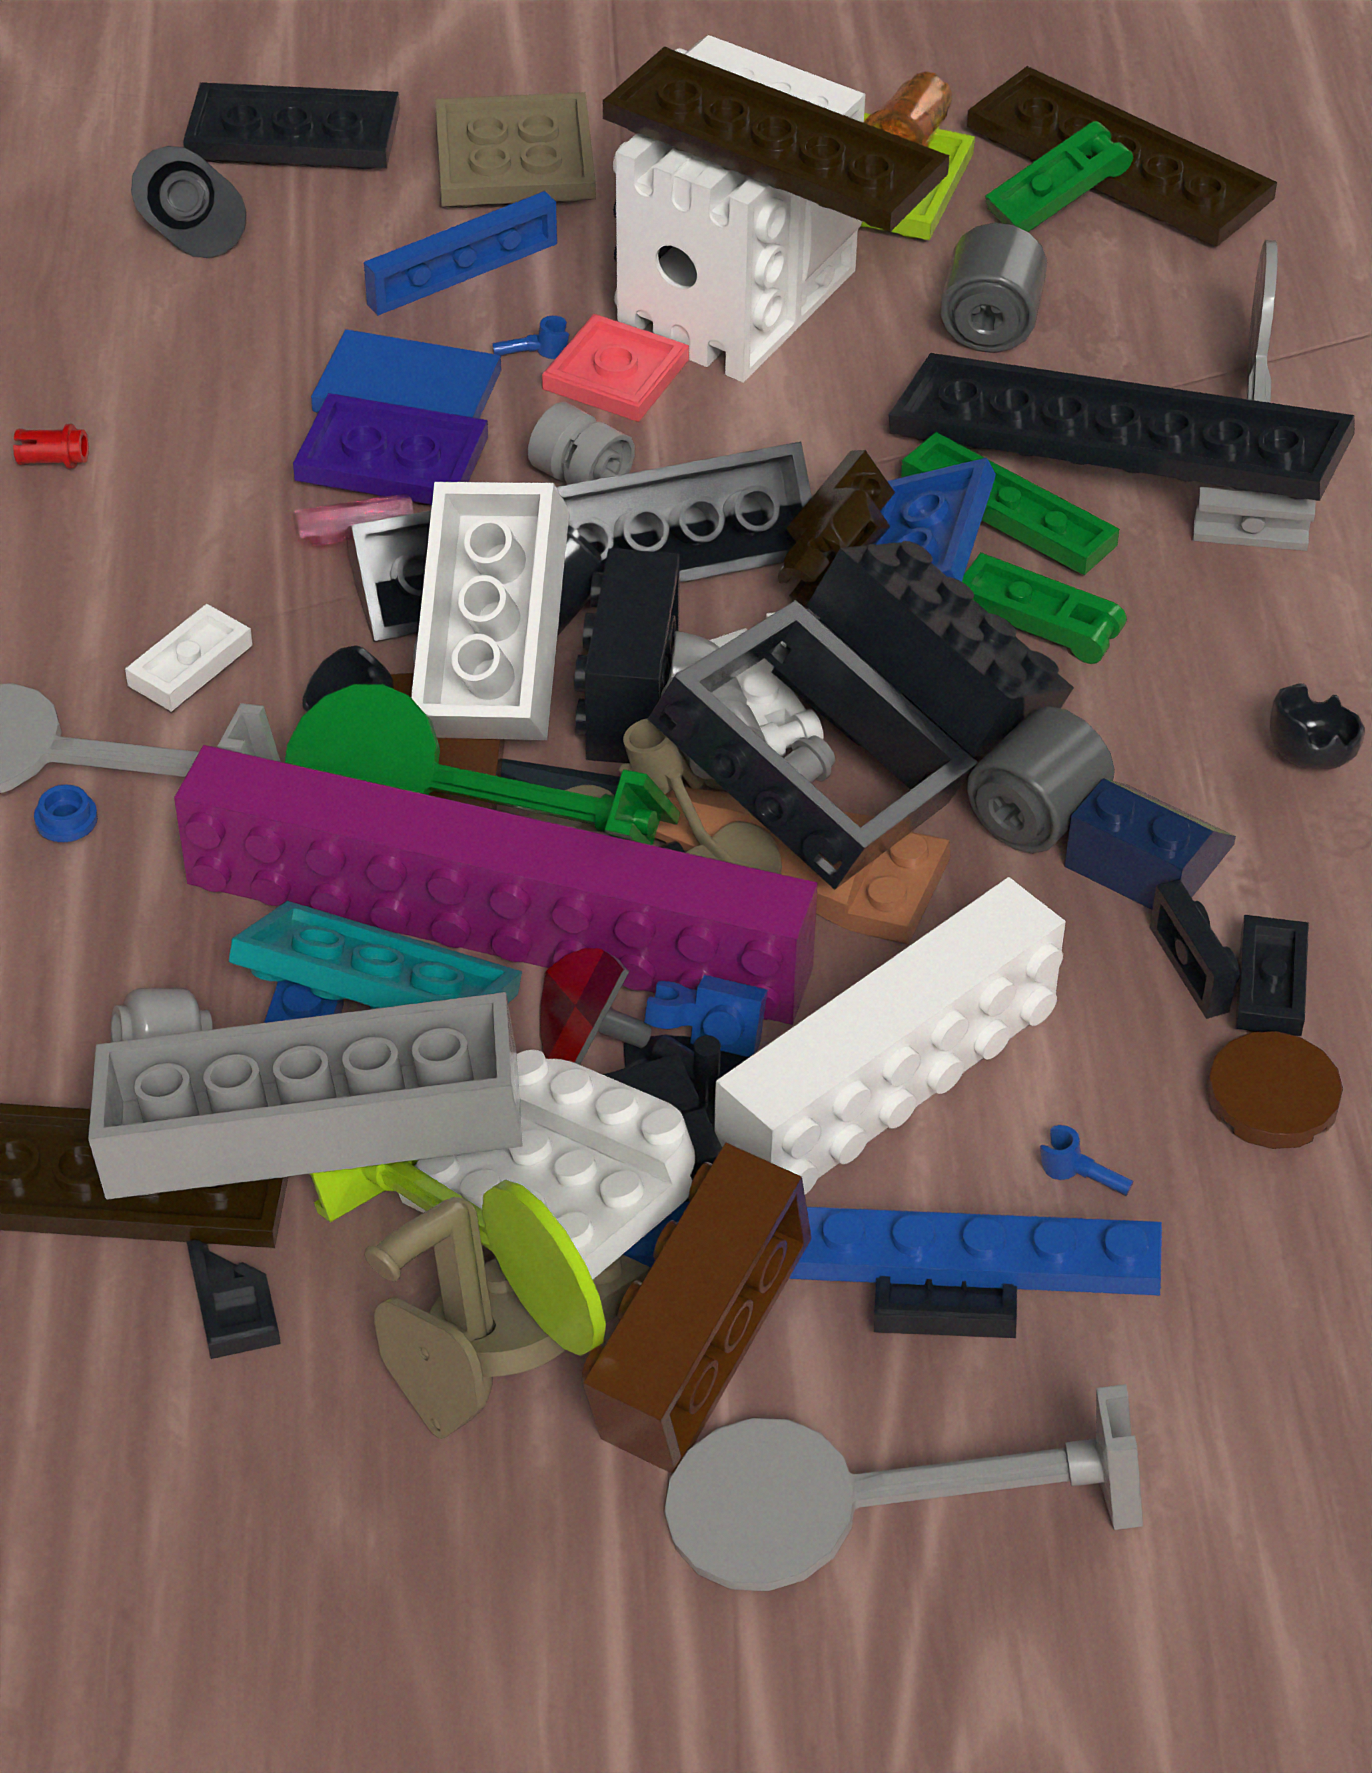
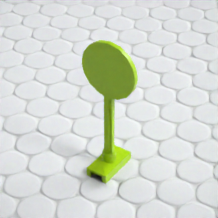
M418 1160L310 1173L319 1196V1200L314 1202L317 1213L329 1222L334 1221L385 1190L398 1192L425 1211L449 1198L464 1197L416 1168L414 1165L417 1164ZM506 1179L483 1194L482 1209L471 1203L477 1213L481 1245L495 1254L503 1274L521 1304L540 1328L563 1349L579 1356L601 1345L604 1342L606 1322L600 1296L586 1263L566 1230L545 1204L523 1185Z

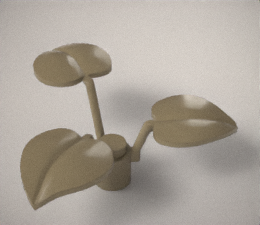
M648 719L640 720L627 729L623 742L630 763L619 767L620 774H622L623 769L644 773L653 780L664 794L673 790L694 836L701 844L685 853L781 874L782 861L778 846L771 835L763 828L751 823L738 821L727 824L713 837L705 831L683 784H689L691 788L699 789L705 783L711 788L724 790L714 779H703L696 776L689 767L683 751ZM580 785L565 790L601 798L604 794L613 795L609 790L595 785ZM530 812L524 816L610 836L608 833L597 831L595 825L535 812Z

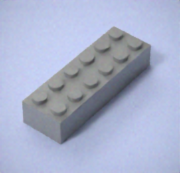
M506 992L96 1044L88 1140L106 1200L523 1146L517 1052Z

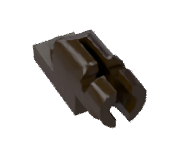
M866 450L850 451L786 528L796 543L784 559L783 567L778 573L779 583H788L792 577L801 579L789 596L804 607L807 606L840 548L877 544L890 528L889 523L880 511L895 492Z

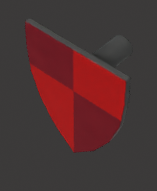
M583 948L565 955L545 971L540 1004V1035L546 1059H562L580 1065L597 1032L638 1048L644 1047L649 1041L652 1030L650 1025L642 1020L616 1011L611 1007L629 970L618 958L600 948Z

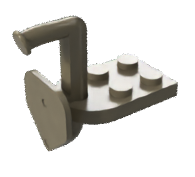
M452 1197L442 1201L395 1230L376 1247H367L364 1252L366 1261L374 1271L386 1280L394 1282L400 1279V1270L407 1263L434 1246L441 1295L434 1302L430 1314L402 1299L391 1297L376 1307L374 1322L380 1356L384 1365L428 1429L440 1439L446 1438L481 1412L489 1398L493 1386V1377L513 1375L532 1370L566 1351L540 1328L521 1304L503 1274L497 1258L484 1264L475 1207L466 1199ZM621 1255L593 1279L600 1296L606 1323L618 1316L621 1301L629 1286L635 1280L643 1282L651 1267Z

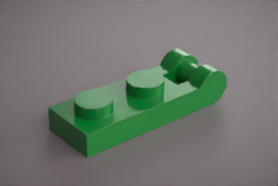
M1092 122L985 195L987 208L1003 224L1014 225L1029 232L1108 176L1117 177L1123 174L1130 167L1133 161V154L1124 144L1120 142L1114 143L1111 140L1110 131L1100 122ZM1087 155H1090V156H1094V157H1092V158L1089 160L1086 156H1087Z
M984 553L978 555L964 574L962 580L973 591V600L988 613L1004 618L1013 627L1071 648L1073 654L1084 663H1098L1109 649V639L1118 636L1127 622L1124 610L1112 601Z

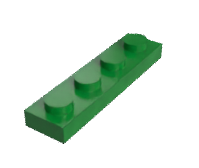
M935 432L902 459L901 477L985 457ZM988 460L996 477L982 521L1082 575H1086L1117 547L1119 528Z

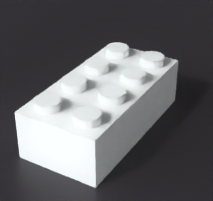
M434 482L411 698L431 719L437 738L547 740L569 520V508L554 483Z

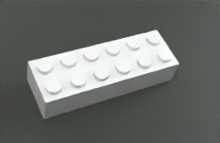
M1007 877L716 1081L715 1133L721 1146L723 1147L725 1142L802 1176L806 1195L815 1185L817 1179L839 1163L847 1164L853 1161L874 1137L888 1127L894 1129L902 1125L922 1102L936 1092L942 1094L950 1090L966 1070L983 1058L988 1060L995 1057L1003 1050L1010 1038L1029 1024L1036 1026L1042 1023L1051 1014L1057 1002L1056 987L1059 966L1063 959L1062 944L1066 921L1010 877Z

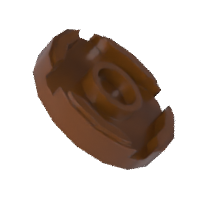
M1278 1031L1252 1032L1229 1041L1215 1056L1207 1085L1210 1108L1217 1119L1221 1121L1222 1116L1226 1123L1234 1127L1233 1134L1245 1142L1271 1149L1299 1148L1313 1142L1314 1135L1321 1133L1325 1128L1327 1132L1335 1123L1343 1092L1339 1070L1323 1050L1301 1037Z

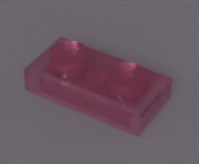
M405 493L292 511L296 534L301 538L310 537L311 545L314 546L345 541L344 530L354 524L414 513L412 499Z

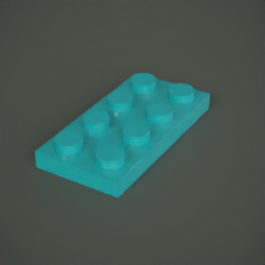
M286 901L233 937L229 956V963L251 969V973L262 980L275 982L288 980L310 987V991L318 997L330 1000L346 998L369 1005L370 1009L506 992L509 1003L518 996L522 971L290 901Z

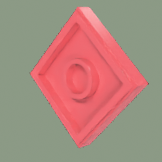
M593 314L542 374L543 390L639 422L689 361V345Z

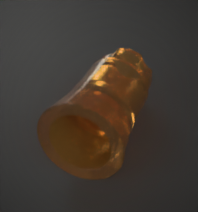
M926 71L917 73L911 80L904 82L892 98L880 109L868 116L864 123L929 148L937 130L945 121L948 108L952 103V92L949 84L940 80L936 73Z

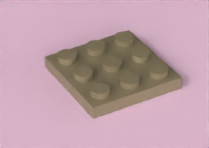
M586 92L435 99L442 206L473 207L481 204H513L543 191H546L555 201L566 203L596 199V181Z

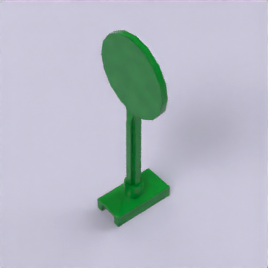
M353 684L324 696L301 717L286 749L285 763L426 795H429L432 791L587 823L595 825L597 831L608 833L610 836L653 845L660 821L677 825L681 814L647 774L623 769L615 796L604 794L601 798L441 765L439 764L440 747L431 719L409 695L383 684Z

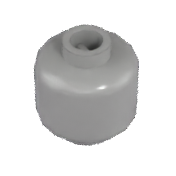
M182 987L135 989L126 996L123 1005H116L113 1008L111 1017V1043L213 1030L209 1010H200L195 996L188 989Z

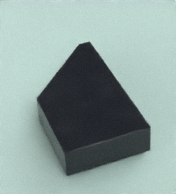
M197 1239L187 1241L210 1358L214 1359L281 1344L266 1274L243 1262L236 1265L210 1252L208 1245Z

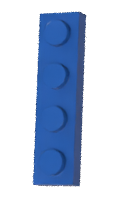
M543 191L365 261L364 274L367 305L378 316L556 245V201L546 191Z

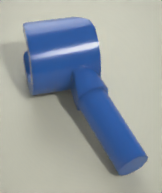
M560 316L544 317L540 321L539 333L537 335H528L524 338L492 343L494 354L506 355L537 350L539 354L546 358L556 359L568 345L569 333L565 332L567 322Z
M1056 1125L1050 1129L1051 1145L1054 1149L1046 1145L1040 1146L1042 1166L1049 1177L1064 1180L1079 1174L1127 1196L1134 1181L1081 1154L1080 1138L1075 1129L1065 1125Z

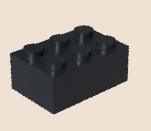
M608 548L604 572L594 571L591 607L597 608L596 613L586 612L583 649H589L588 655L578 654L574 679L575 691L585 692V699L579 698L575 731L577 735H586V760L630 763L623 742L624 734L634 723L648 719L661 698V693L669 680L674 649L673 635L675 631H679L680 554Z

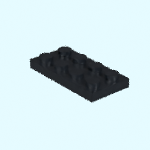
M200 82L183 145L184 148L209 162L229 160L250 161L258 164H305L310 167L332 165L352 166L359 169L387 168L400 110L399 92Z

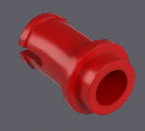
M66 424L63 430L17 429L14 433V440L21 441L22 445H13L14 457L18 465L64 463L66 468L75 469L78 463H86L88 459L89 443L87 433L84 429H76L74 424Z

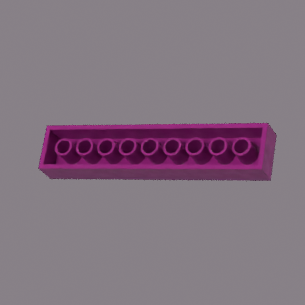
M207 745L202 746L174 797L187 884L198 886L211 892L237 895L258 900L271 906H280L286 901H290L393 933L438 942L447 947H460L490 954L512 962H524L546 968L551 967L565 955L580 949L600 948L618 958L629 970L623 986L629 989L655 993L658 981H670L686 988L697 990L703 976L708 975L767 989L764 1020L769 1019L790 1025L794 1023L813 970L818 882Z

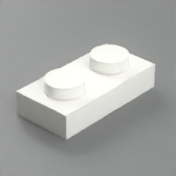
M205 604L125 668L127 685L172 712L253 646L251 628L214 607Z

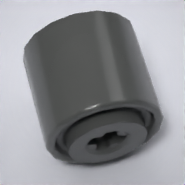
M990 223L976 226L960 238L953 251L941 299L940 312L946 330L959 343L977 351L991 353L1006 351L1026 341L1035 328L1046 278L1047 258L1042 245L1030 233L1014 225Z
M1045 706L1033 709L973 768L968 776L967 793L973 811L990 833L1015 850L1033 854L1048 851L1070 829L1071 815L1103 778L1113 781L1115 769L1111 753L1101 736L1085 720L1066 709Z

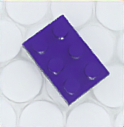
M328 393L293 462L295 481L326 487H335L432 505L434 482H469L488 439V420Z

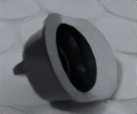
M165 146L152 150L139 161L132 175L131 194L136 209L147 222L175 246L193 257L213 258L227 253L238 244L246 225L247 212L243 198L233 184L203 158L184 147Z

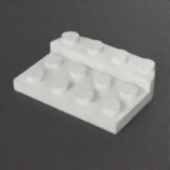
M526 1050L517 1054L523 1146L418 1160L414 1166L481 1209L483 1194L496 1184L506 1179L523 1185L545 1204L566 1230L586 1263L593 1280L689 1197V1190L692 1184L690 1174L695 1164L694 1147L681 1112L672 1104L574 1062L562 1059H546L544 1053L539 1050ZM399 1194L402 1203L422 1213L426 1212L424 1209H422L421 1207L417 1206L416 1204H414L413 1202Z

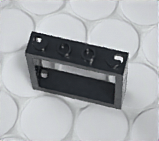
M796 600L675 675L648 718L656 728L834 890L946 806L978 763ZM783 641L792 650L789 651L786 647H784L781 644V642ZM765 658L911 790L862 827H859L711 692ZM823 856H824L832 865H835V864H836L837 862H839V861H841L842 864H841V866L836 870L833 866H831V865L823 858Z

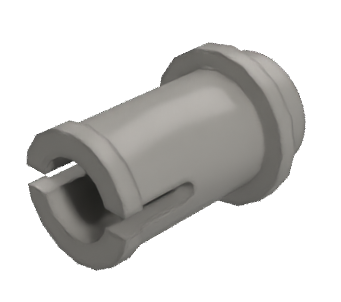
M815 735L808 739L804 737L798 738L792 745V752L784 758L810 783L815 780H826L830 776L831 767L836 761L831 747L822 738Z

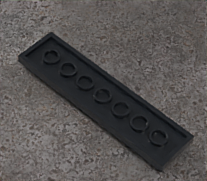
M936 353L928 355L888 415L890 433L912 436L920 440H927L937 432L958 444L971 448H988L1013 452L1022 456H1038L1070 461L1077 465L1089 464L1120 469L1129 473H1146L1177 478L1185 482H1203L1228 486L1242 491L1253 490L1285 495L1293 499L1316 501L1321 500L1355 434V415Z

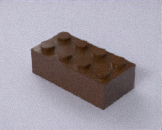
M726 1142L714 1163L705 1162L697 1171L689 1190L690 1203L679 1222L671 1220L662 1230L654 1249V1259L656 1261L643 1282L635 1280L629 1286L619 1307L618 1318L620 1321L608 1342L604 1341L601 1345L590 1351L582 1370L583 1385L600 1438L671 1474L674 1473L686 1452L695 1444L812 1239L802 1176Z

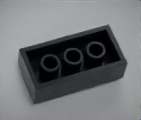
M910 541L840 548L806 607L970 755L975 757L988 754L1033 709L1045 706L1056 708L1063 706L1074 687L1058 674L1059 668L1057 664L1046 655L1029 649L1015 636L1016 630L1007 620L998 615L988 613L973 600L974 593L967 585L955 578L947 577L931 563L933 558L926 549Z

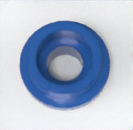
M58 785L48 789L41 795L34 812V820L37 831L44 838L55 842H71L85 837L94 829L98 820V814L94 801L87 796L84 790L74 785Z

